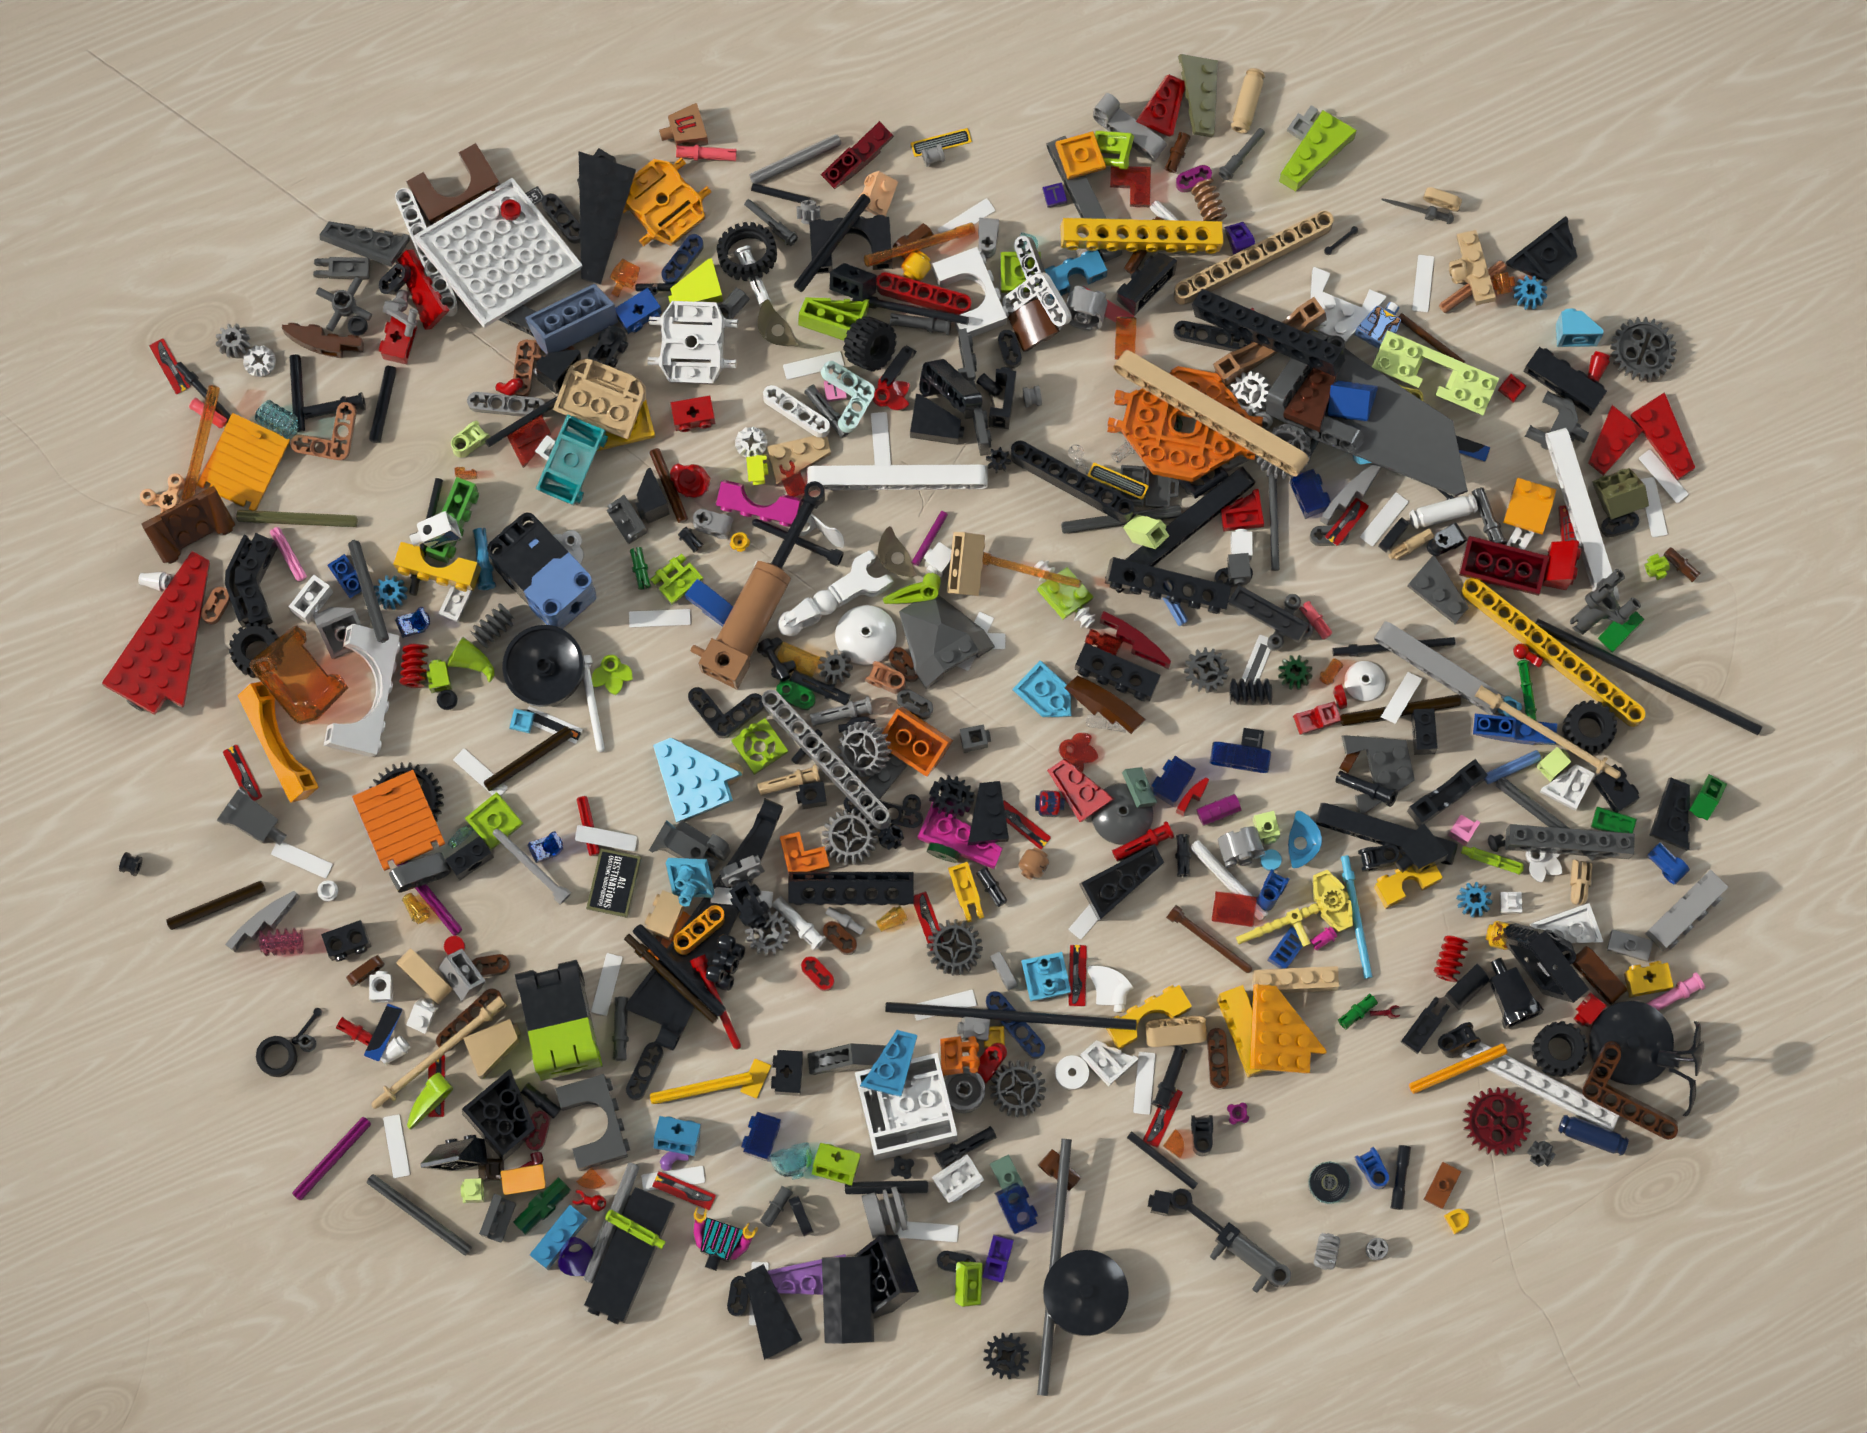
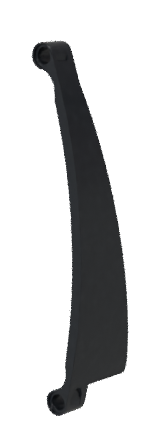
M764 798L752 829L726 866L736 862L738 868H741L740 860L752 855L754 857L758 855L760 861H762L782 813V805ZM721 875L713 884L714 889L716 887L734 888V886L726 887L721 879ZM749 878V879H746V880L749 881V882L752 884L754 878H753V879H750V878ZM707 897L703 898L683 928L706 909L714 905L720 906L723 909L725 916L724 924L686 955L676 952L674 940L667 948L704 987L705 983L700 972L696 971L695 968L693 969L690 961L705 954L708 959V967L712 965L715 953L721 951L717 947L719 937L722 934H730L740 912L739 909H735L730 904L711 903V898ZM713 913L710 916V919L713 921L721 918L718 913ZM697 926L694 929L696 934H702L705 931L702 926ZM685 939L678 942L680 947H686L689 944ZM660 959L658 960V961H659L667 970H669L687 989H689ZM652 968L635 990L626 1005L628 1011L661 1024L660 1032L654 1043L672 1051L676 1048L695 1009L654 968Z

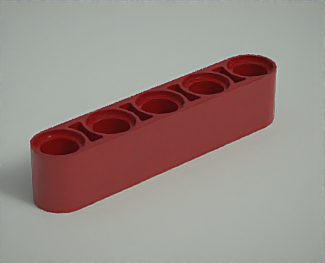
M887 272L881 273L877 277V292L882 296L956 315L971 311V299L966 294ZM884 281L890 283L888 287H882L880 284ZM901 287H908L910 290L904 293L899 289ZM921 292H926L929 294V296L926 298H922L919 296V294ZM945 297L948 299V301L946 303H940L938 299ZM959 303H965L968 306L964 309H961L957 305Z

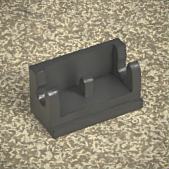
M622 495L607 506L609 508L607 513L628 544L647 533L645 525L625 495Z

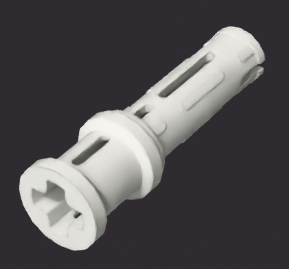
M750 245L743 246L734 252L735 256L739 258L741 265L757 262L752 256ZM756 275L755 280L751 281L750 277H748L759 306H762L766 299L771 302L762 279Z
M782 896L773 902L772 906L799 932V937L801 939L804 938L812 946L811 949L813 951L817 950L827 938L821 936L814 929L812 923H807Z

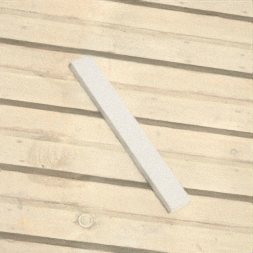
M1481 1042L1477 1047L1467 1050L1459 1056L1467 1059L1492 1047ZM1507 1055L1480 1065V1067L1576 1116L1613 1131L1620 1117L1586 1099L1582 1093Z

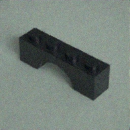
M1474 759L1443 785L1409 806L1407 812L1418 827H1420L1423 823L1425 824L1485 781L1488 774L1478 761Z

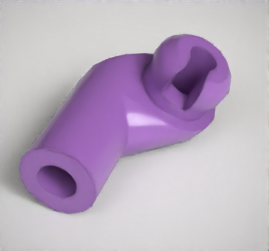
M669 1151L660 1160L661 1169L669 1171L676 1160L689 1161V1155Z

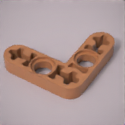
M522 340L517 345L513 378L519 377L524 379V386L527 389H523V392L518 390L515 393L516 396L527 397L531 392L534 363L543 356L541 354L542 349L536 340ZM528 345L531 350L527 352L528 359H524V351L521 349H525V346ZM572 345L565 348L569 350H575ZM527 364L530 369L527 373H520L518 371L519 366Z
M343 402L338 406L332 440L308 435H296L290 442L292 450L297 453L333 460L346 459L351 449L357 413L355 405L350 402ZM346 406L352 411L346 418V420H350V424L339 422L340 419L343 420L345 418V413L342 412V409L346 408ZM342 425L348 428L349 433L346 437H341L338 433V429ZM300 438H302L303 443H310V439L313 440L310 447L303 446L301 449L296 445V441H300ZM336 439L347 440V444L342 443L341 448L345 450V453L341 454L340 457L335 452V449L340 447V442H336ZM317 442L325 444V451L323 453H318L315 450Z

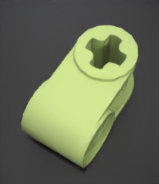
M477 420L470 423L464 430L452 438L451 446L455 456L459 458L468 456L478 447L484 445L486 439L490 438V435L481 429L480 423ZM459 443L466 444L463 449L456 448Z

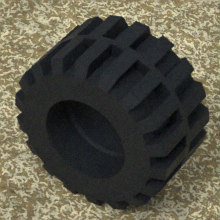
M863 316L862 319H857L856 323H853L850 330L847 331L846 338H844L845 345L843 350L845 351V357L848 358L847 360L850 363L868 371L875 372V370H881L892 359L891 356L895 352L894 348L897 344L895 339L897 336L894 333V328L870 316Z
M250 623L245 624V629L240 627L238 629L239 633L232 635L234 640H230L229 643L231 659L244 675L248 674L252 678H255V675L259 678H264L263 674L269 676L271 675L270 671L273 669L276 671L278 669L277 664H281L283 661L281 659V656H284L283 644L271 627L268 628L265 624L261 626L259 623H254V626H251ZM256 641L267 643V651L263 657L257 660L246 658V650L250 644Z
M1589 700L1588 703L1582 701L1579 705L1576 704L1567 714L1562 727V732H1564L1563 738L1591 755L1603 752L1611 744L1617 733V720L1613 719L1615 714L1609 712L1610 708L1608 706L1604 708L1602 702L1598 701L1595 704L1594 700ZM1584 718L1595 720L1600 726L1601 734L1595 738L1583 735L1579 729V721Z
M1560 1021L1559 1023L1552 1022L1550 1025H1546L1535 1037L1534 1045L1532 1046L1534 1054L1532 1056L1533 1059L1537 1060L1536 1065L1543 1068L1542 1071L1544 1073L1549 1072L1551 1076L1559 1075V1077H1563L1566 1074H1572L1584 1063L1588 1053L1586 1051L1588 1043H1585L1586 1037L1584 1034L1581 1035V1030L1573 1027L1574 1024H1565V1021ZM1562 1038L1569 1043L1571 1056L1567 1060H1558L1550 1054L1548 1045L1551 1039Z

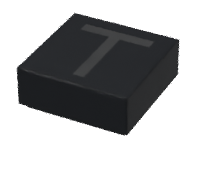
M1243 728L1240 749L1261 752L1264 731Z

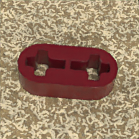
M537 1111L531 1116L535 1130L525 1143L532 1151L541 1150L546 1142L550 1118L543 1111ZM540 1115H543V1119L546 1120V1123H542L540 1126V1130H538V1123L535 1121V1119L540 1118ZM537 1132L539 1133L538 1139L541 1143L533 1147L530 1139H534Z

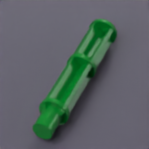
M1520 660L1517 662V666L1519 667L1520 686L1522 687L1526 709L1525 713L1537 721L1535 714L1537 708H1535L1532 690L1533 683L1531 682L1528 666L1529 661Z

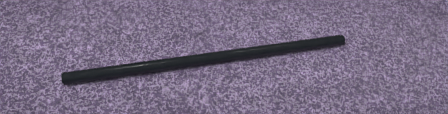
M1539 618L1535 623L1552 637L1757 736L1762 729V726Z
M886 1002L885 1012L957 1018L973 1017L999 1021L1136 1030L1137 1020L895 1002Z

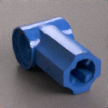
M1661 843L1655 846L1647 855L1662 870L1663 876L1673 885L1677 884L1690 871L1688 865L1682 859L1675 857Z

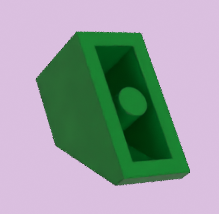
M1635 611L1623 625L1613 621L1598 637V640L1613 653L1642 624L1644 618Z
M1708 774L1689 811L1696 817L1708 821L1718 805L1727 784Z

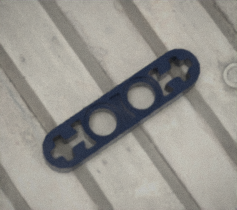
M993 991L987 995L985 1002L988 1009L999 1010L997 1005H990L991 997L993 996L994 998H1000L999 1004L1001 1007L1006 1004L1007 1007L1002 1010L1016 1011L1000 992ZM999 1021L1028 1056L1034 1059L1043 1056L1045 1044L1026 1022L1012 1021L1007 1023ZM1024 1027L1028 1031V1036L1021 1039L1016 1035V1030ZM1031 1036L1035 1038L1032 1039L1031 1042L1035 1046H1037L1038 1044L1041 1046L1039 1049V1054L1037 1052H1031L1032 1046L1029 1043L1026 1046L1023 1044L1027 1042L1031 1038Z

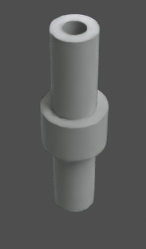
M831 907L825 913L837 920L844 928L848 927L860 935L865 930L863 926L851 920L852 917L847 914L843 915Z

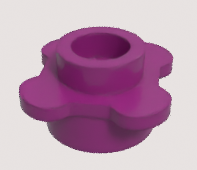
M1246 1103L1228 1105L1227 1111L1230 1115V1124L1235 1125L1237 1122L1247 1123L1249 1121Z

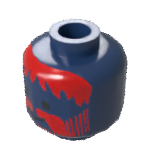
M1042 790L1039 795H1036L1035 811H1038V814L1042 817H1058L1060 811H1064L1065 798H1061L1059 791Z

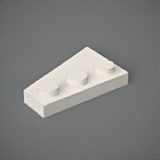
M1590 903L1530 924L1533 928L1551 930L1571 943L1603 942Z

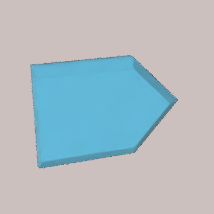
M1041 660L1012 689L1042 717L1072 716L1071 694L1065 689L1067 684Z

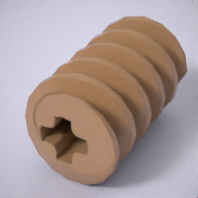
M1212 178L1197 183L1191 190L1192 195L1195 196V202L1198 203L1197 207L1201 210L1200 215L1204 217L1203 221H1221L1227 217V214H1222L1226 208L1219 207L1223 201L1216 200L1220 194L1218 192L1213 193L1217 187L1215 185L1210 186L1214 182Z

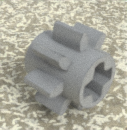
M805 200L801 202V206H797V219H801L803 224H809V222H813L816 218H821L820 206H816L815 201Z

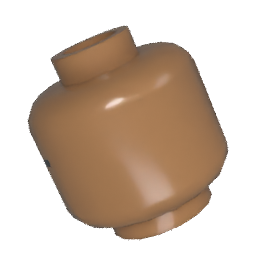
M1035 847L1026 850L1018 864L1022 870L1021 874L1030 880L1033 877L1041 878L1049 865L1048 855Z

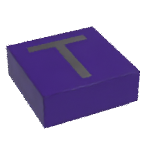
M1062 182L1042 188L1047 208L1067 203Z

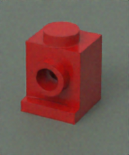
M1591 992L1584 998L1587 1002L1583 1000L1575 1009L1578 1013L1573 1018L1580 1026L1583 1027L1585 1025L1587 1028L1607 1006Z

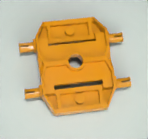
M680 158L674 164L653 159L635 173L623 214L626 211H630L647 230L648 233L639 239L643 247L654 239L672 246L705 219L702 201L712 192L706 186L697 193L684 181L678 173V170L686 165L683 158ZM661 195L668 198L663 204L656 201ZM686 202H690L689 205H687L684 209H682L664 225H662L661 227L659 226L661 222L666 220V218H668L676 210L681 208Z

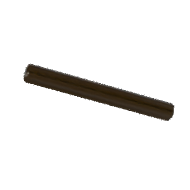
M568 726L564 727L486 779L483 783L487 790H493L573 736L571 729Z
M262 881L255 882L170 917L166 920L170 930H173L266 891L264 883Z

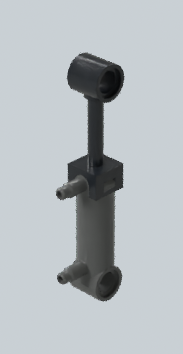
M1180 1188L1173 1192L1170 1204L1174 1210L1178 1212H1186L1188 1210L1219 1234L1215 1240L1218 1244L1210 1255L1211 1259L1216 1260L1224 1249L1231 1251L1261 1275L1252 1288L1256 1293L1263 1288L1267 1281L1275 1287H1283L1289 1282L1291 1272L1287 1266L1282 1265L1240 1233V1230L1230 1222L1224 1228L1192 1204V1196L1188 1190ZM1183 1195L1186 1197L1187 1203L1183 1206L1178 1205L1175 1197ZM1275 1271H1283L1285 1280L1277 1281L1274 1277Z

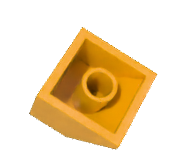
M1517 477L1503 523L1543 534L1557 489Z

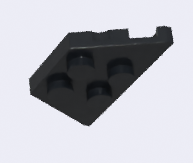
M1565 216L1510 258L1506 265L1529 276H1536V279H1542L1545 283L1557 275L1578 257L1576 248L1573 245V236L1568 226V218Z

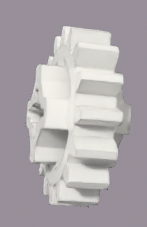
M1249 371V374L1243 372L1242 378L1236 377L1237 383L1231 384L1234 388L1231 392L1238 400V404L1249 416H1252L1253 413H1259V409L1266 410L1264 404L1266 403L1268 390L1272 387L1267 383V378L1262 377L1263 375L1260 373L1255 374L1252 371ZM1252 381H1257L1259 385L1252 383ZM1242 403H1247L1249 406H1244Z

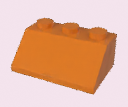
M900 707L895 711L882 734H888L885 739L891 742L890 745H887L888 749L892 750L891 754L926 777L934 770L954 741L904 707Z

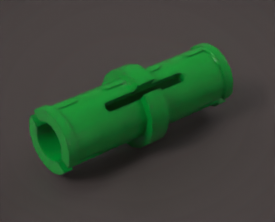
M636 547V551L634 548L629 550L633 562L632 571L636 575L639 590H643L644 585L646 589L651 587L647 574L648 565L645 564L642 547Z
M1369 993L1358 1004H1353L1351 1009L1338 1019L1339 1024L1347 1030L1357 1020H1362L1365 1014L1378 1004L1377 1000Z

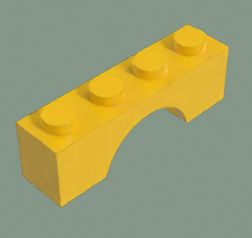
M405 542L400 543L393 563L398 573L402 575H417V578L423 581L435 580L439 585H453L456 589L464 592L467 589L474 591L481 571L478 562L459 557L449 566L442 568L432 567L425 562L424 552L421 547Z
M1171 985L1163 990L1164 994L1158 997L1153 995L1144 1001L1145 1004L1139 1008L1135 1005L1126 1011L1127 1014L1120 1018L1117 1015L1113 1018L1137 1020L1138 1025L1143 1017L1151 1013H1161L1170 1018H1177L1191 1010L1192 1005L1180 985L1176 987ZM1137 1025L1136 1030L1106 1028L1119 1050L1137 1040Z

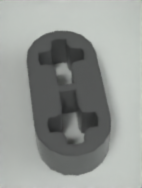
M1334 525L1314 527L1310 533L1312 544L1315 546H1337L1326 539L1325 536L1321 540L1314 537L1317 532H1320L1321 535H1327ZM1349 533L1339 545H1343L1346 543L1349 537Z
M903 689L898 693L897 703L900 707H904L921 719H927L932 715L933 705L926 698L909 689ZM910 695V700L914 703L906 702L904 704L901 697ZM918 704L921 707L927 705L929 712L920 713V708L916 705Z

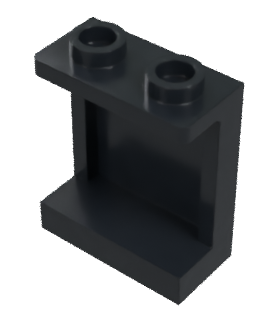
M1001 367V369H996L995 382L1000 383L1001 386H1006L1003 409L990 407L989 427L1009 430L1016 384V371L1008 367Z

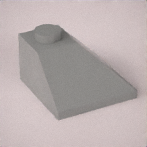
M331 607L313 615L316 626L332 659L352 651L349 648L343 647L348 626L352 624L362 626L354 608Z

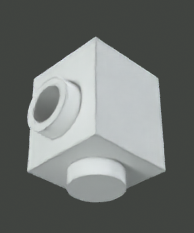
M940 542L937 543L933 550L930 548L924 557L926 570L929 573L943 577L950 567L952 550Z

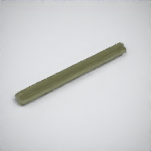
M238 510L236 514L238 522L357 527L358 524L356 515Z

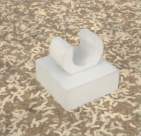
M1500 892V914H1521L1522 893Z

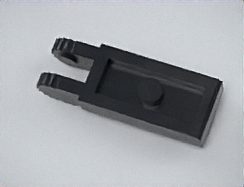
M1436 996L1427 1008L1425 1007L1401 1040L1402 1044L1416 1054L1423 1048L1441 1023L1442 1017L1450 1008L1446 1004L1442 1007L1438 1016L1431 1012L1433 1007L1439 1002V998Z

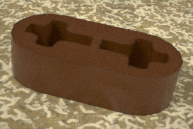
M893 648L889 653L891 665L904 675L907 682L917 681L919 678L916 672L914 677L912 675L907 676L905 666H908L910 670L914 669L910 655L903 648ZM895 653L898 655L903 654V664L899 660H893Z
M1361 751L1347 754L1339 769L1349 773Z
M830 921L824 925V936L842 954L851 955L856 951L857 943L855 938L839 923ZM837 927L836 933L839 937L837 938L834 934L829 936L827 928ZM840 940L852 941V949L846 948L844 950V944Z
M503 954L478 957L472 961L475 967L478 966L479 962L483 966L489 965V967L482 969L480 973L482 977L501 975L510 969V961ZM499 959L506 962V965H503V969H499L498 966L492 967V964H497Z
M376 955L352 971L346 979L352 987L357 986L370 977V975L380 970L385 963L379 955Z

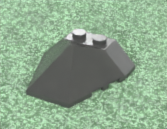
M940 595L932 600L913 602L899 611L914 671L926 689L942 680L944 673L972 656L976 655L978 658L995 648L986 632Z

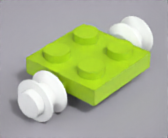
M1043 560L1039 561L1033 567L1035 569L1033 574H1039V581L1045 582L1039 585L1037 591L1063 620L1075 612L1074 621L1082 623L1080 628L1086 627L1087 629L1092 626L1096 621L1094 619L1096 614L1091 615L1089 613L1090 607H1082L1093 599V595L1068 567L1053 575L1055 567L1049 568L1047 566L1048 560L1045 562Z

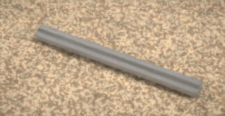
M634 1163L627 1164L610 1210L613 1209L622 1215L639 1171L638 1165ZM605 1221L583 1278L591 1284L595 1281L617 1228L616 1225Z

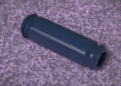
M1563 1115L1558 1128L1560 1134L1564 1133L1567 1137L1612 1154L1618 1153L1619 1156L1624 1155L1629 1142L1627 1137L1624 1138L1619 1133L1576 1117H1568V1115Z

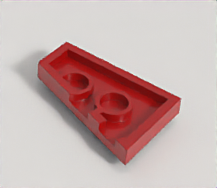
M1170 74L1165 76L1136 122L1168 137L1172 136L1177 122L1185 82Z
M1612 405L1588 464L1604 476L1639 437L1643 429Z

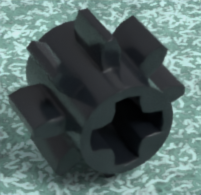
M1001 447L996 451L991 449V456H986V461L991 462L988 464V469H995L996 474L998 470L1006 472V464H1011V460L1006 459L1009 456V451L1004 453ZM997 457L1001 458L1000 463H996Z
M891 824L885 829H880L881 833L877 837H879V843L882 847L890 850L891 848L897 849L902 845L901 841L904 839L903 832L898 826Z

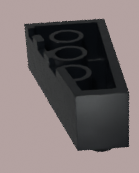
M1155 844L1079 884L1098 921L1164 863Z

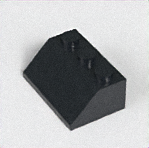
M1159 252L1154 257L1151 255L1145 261V266L1141 270L1137 269L1132 274L1131 281L1119 287L1117 290V301L1135 316L1175 275L1177 265L1175 258Z

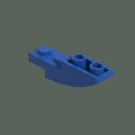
M1475 714L1473 735L1534 745V743L1556 744V742L1523 722L1516 720L1514 717ZM1539 722L1557 733V723Z

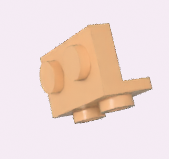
M880 171L869 174L864 181L865 187L861 193L870 198V203L865 210L874 215H884L886 217L898 181Z

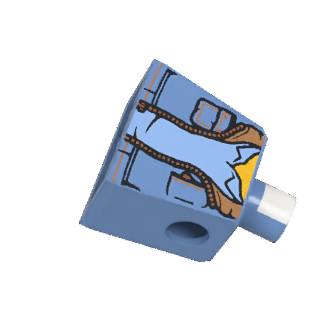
M1389 302L1385 309L1376 306L1356 328L1355 336L1379 349L1387 330L1395 334L1398 330L1401 319L1395 315L1399 310V306L1393 302Z

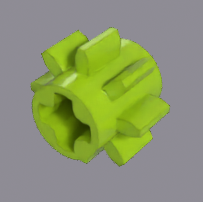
M1658 553L1649 556L1647 559L1648 563L1644 564L1650 578L1655 576L1656 580L1666 577V571L1670 570L1666 557L1662 556L1659 558Z

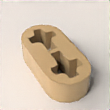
M1432 187L1426 188L1423 196L1426 202L1450 211H1458L1462 203V199L1458 196Z

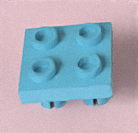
M667 859L666 867L672 893L679 896L680 905L689 906L693 897H713L715 892L707 859Z
M1062 952L1021 960L1030 1002L1071 994Z

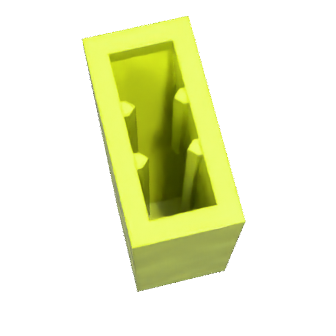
M712 258L706 260L670 288L671 295L668 296L670 303L672 301L723 302Z

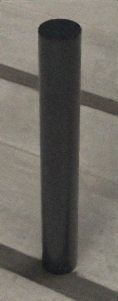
M754 183L751 187L753 192L797 203L811 200L810 197Z

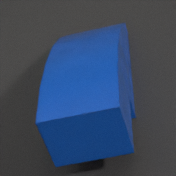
M696 579L685 593V598L723 627L733 608L730 603L699 579Z

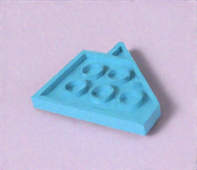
M669 738L653 745L676 822L688 820L733 801L727 781L742 776L741 772L674 738Z

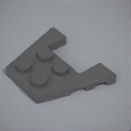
M1350 735L1341 736L1345 754L1366 750L1373 784L1381 783L1383 787L1399 791L1415 780L1406 740ZM1364 793L1355 795L1358 813L1361 814L1382 802L1379 800L1374 801L1369 795Z

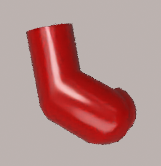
M513 378L506 384L498 382L495 389L507 396H512L523 387V381L520 378Z

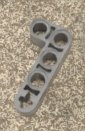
M1106 93L1095 106L1093 111L1095 121L1110 132L1132 133L1134 135L1132 148L1149 160L1155 161L1167 146V143L1146 126L1137 123L1136 119L1120 109V102L1112 94Z

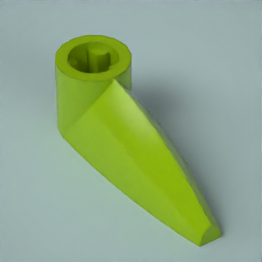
M928 573L923 577L922 582L906 586L883 598L884 604H900L935 599L939 593L941 578L937 574Z
M440 1072L428 1079L425 1088L417 1097L407 1123L409 1129L414 1128L453 1091V1087Z

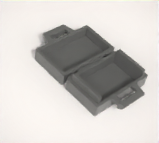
M1121 465L1122 475L1149 486L1145 493L1146 508L1170 507V498L1178 497L1179 480L1153 475L1148 468L1145 476V466ZM1171 482H1175L1174 494L1171 493ZM1112 487V490L1130 499L1134 507H1143L1144 498L1139 499Z

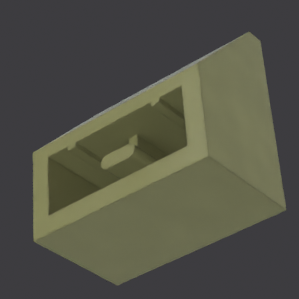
M1630 468L1621 469L1614 474L1602 476L1592 481L1602 508L1611 519L1649 506L1646 486Z

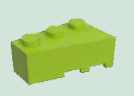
M805 297L799 312L798 325L844 341L851 325L856 323L857 319L867 316L869 300L866 299L861 302L850 301V299L842 301L831 300V298Z

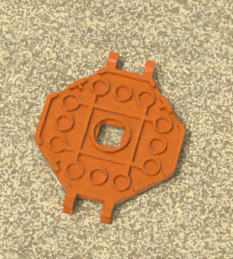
M1180 366L1175 367L1169 373L1260 427L1263 426V417L1249 416L1238 404V400L1230 389H1227L1223 384L1221 377L1217 373ZM1143 388L1140 390L1136 389L1131 393L1116 390L1114 404H1127L1123 421L1109 417L1107 432H1122L1153 475L1193 482L1239 455L1255 460L1256 454L1196 420L1194 432L1184 433L1176 431L1174 427L1177 415L1192 417Z

